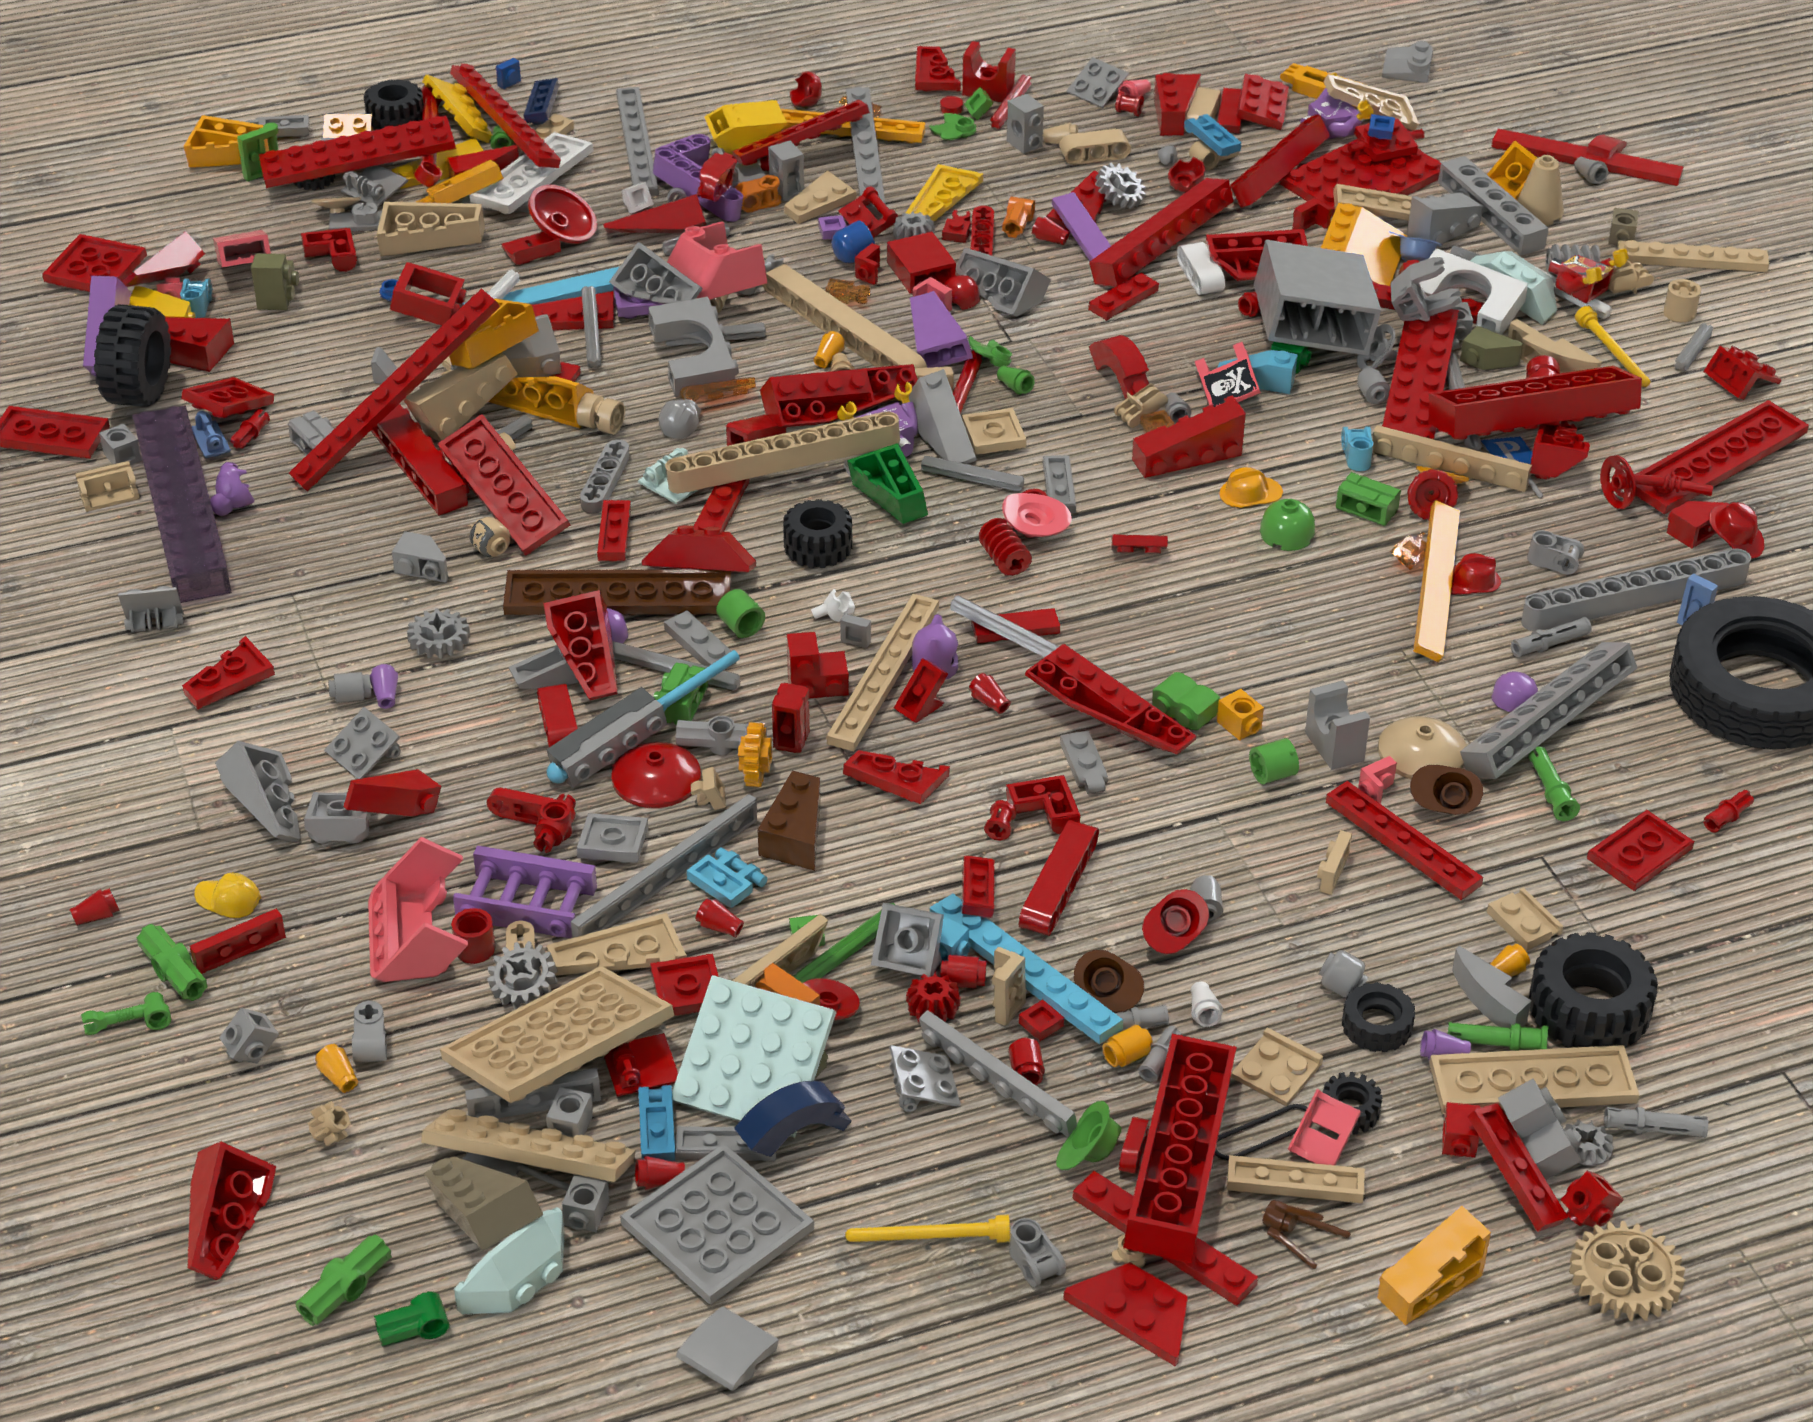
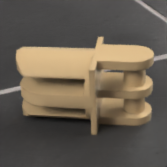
M1628 260L1625 266L1614 268L1608 288L1613 294L1632 290L1637 294L1638 288L1649 286L1654 282V276L1649 274L1648 270L1643 268L1640 262L1631 264Z
M1150 383L1133 396L1126 393L1128 398L1115 407L1114 413L1117 416H1121V420L1127 422L1130 428H1134L1143 421L1148 424L1147 417L1163 407L1168 402V398Z

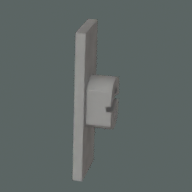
M364 203L355 204L352 212L330 213L329 230L350 228L351 231L378 230L382 211H378L375 203H366V205Z

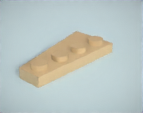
M1330 74L1326 76L1324 84L1331 97L1356 107L1361 101L1367 100L1375 115L1398 118L1404 127L1413 131L1418 127L1419 122L1407 96Z
M667 913L546 945L547 952L551 953L558 972L555 973L556 976L588 973L599 966L610 971L650 967V963L687 958Z

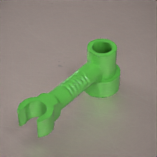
M159 992L147 994L144 998V1004L106 1013L90 1010L81 1014L83 1023L93 1022L84 1025L86 1035L97 1034L108 1025L144 1017L147 1027L153 1030L163 1029L171 1022L169 1006L164 1002L163 995Z

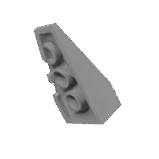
M965 247L956 265V272L959 275H967L973 278L978 284L980 295L987 299L996 310L1016 317L1042 302L1052 280L1034 268Z
M547 314L535 317L539 332L501 352L507 356L516 370L517 375L515 377H547L561 373L560 351ZM451 364V370L459 367Z
M942 369L920 377L912 388L909 401L914 404L918 419L917 433L921 436V439L928 443L941 459L963 464L977 461L945 370Z
M237 741L215 762L221 781L275 838L297 843L301 839L298 818L291 808L295 798L288 788L292 778L281 752Z

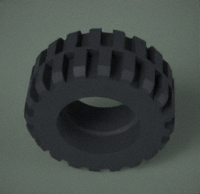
M118 304L110 308L103 316V322L100 323L99 334L96 337L94 372H96V384L99 385L98 391L109 403L149 407L160 399V394L163 393L164 385L168 379V369H170L171 337L168 332V323L165 321L166 318L158 309Z
M1587 932L1581 936L1579 933L1568 935L1567 939L1561 937L1553 941L1551 945L1546 946L1541 951L1540 957L1536 959L1528 997L1531 1000L1530 1012L1540 1028L1548 1026V1036L1551 1039L1562 1041V1045L1567 1048L1624 1045L1626 1048L1628 1044L1632 1045L1637 1042L1649 1027L1657 996L1658 981L1650 962L1645 961V956L1638 949H1631L1629 943L1623 940L1621 942L1616 941L1614 936L1607 934L1602 937L1596 936V933ZM1588 986L1598 988L1609 993L1613 998L1596 999L1587 997L1575 991L1573 987Z

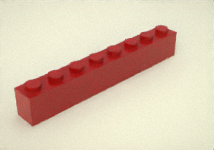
M1205 178L1089 261L1094 284L1107 286L1122 284L1234 202L1229 179Z

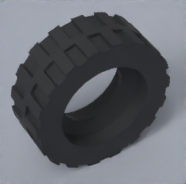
M1375 982L1374 984L1365 983L1363 986H1357L1351 993H1348L1344 1002L1342 1016L1343 1032L1352 1043H1356L1362 1049L1366 1048L1373 1052H1388V1050L1399 1049V1046L1405 1045L1408 1038H1411L1415 1018L1414 1003L1411 1002L1409 995L1403 993V990L1397 989L1390 984L1386 985L1381 984V982ZM1380 1009L1392 1014L1394 1022L1389 1025H1376L1364 1020L1362 1014L1366 1010Z

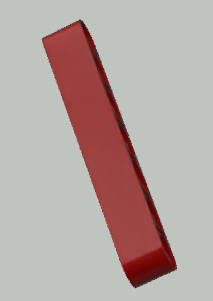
M1320 114L1304 120L1230 184L1240 208L1256 202L1330 137V133Z

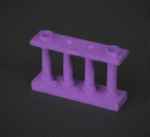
M477 845L473 857L475 874L478 878L470 895L455 893L453 901L455 915L465 909L479 908L491 915L493 925L507 928L515 921H527L533 925L535 933L571 939V921L575 919V913H572L579 894L594 896L597 889L595 865ZM491 878L508 881L499 900L483 897ZM520 883L537 886L529 905L512 903ZM550 888L567 891L559 910L542 908Z

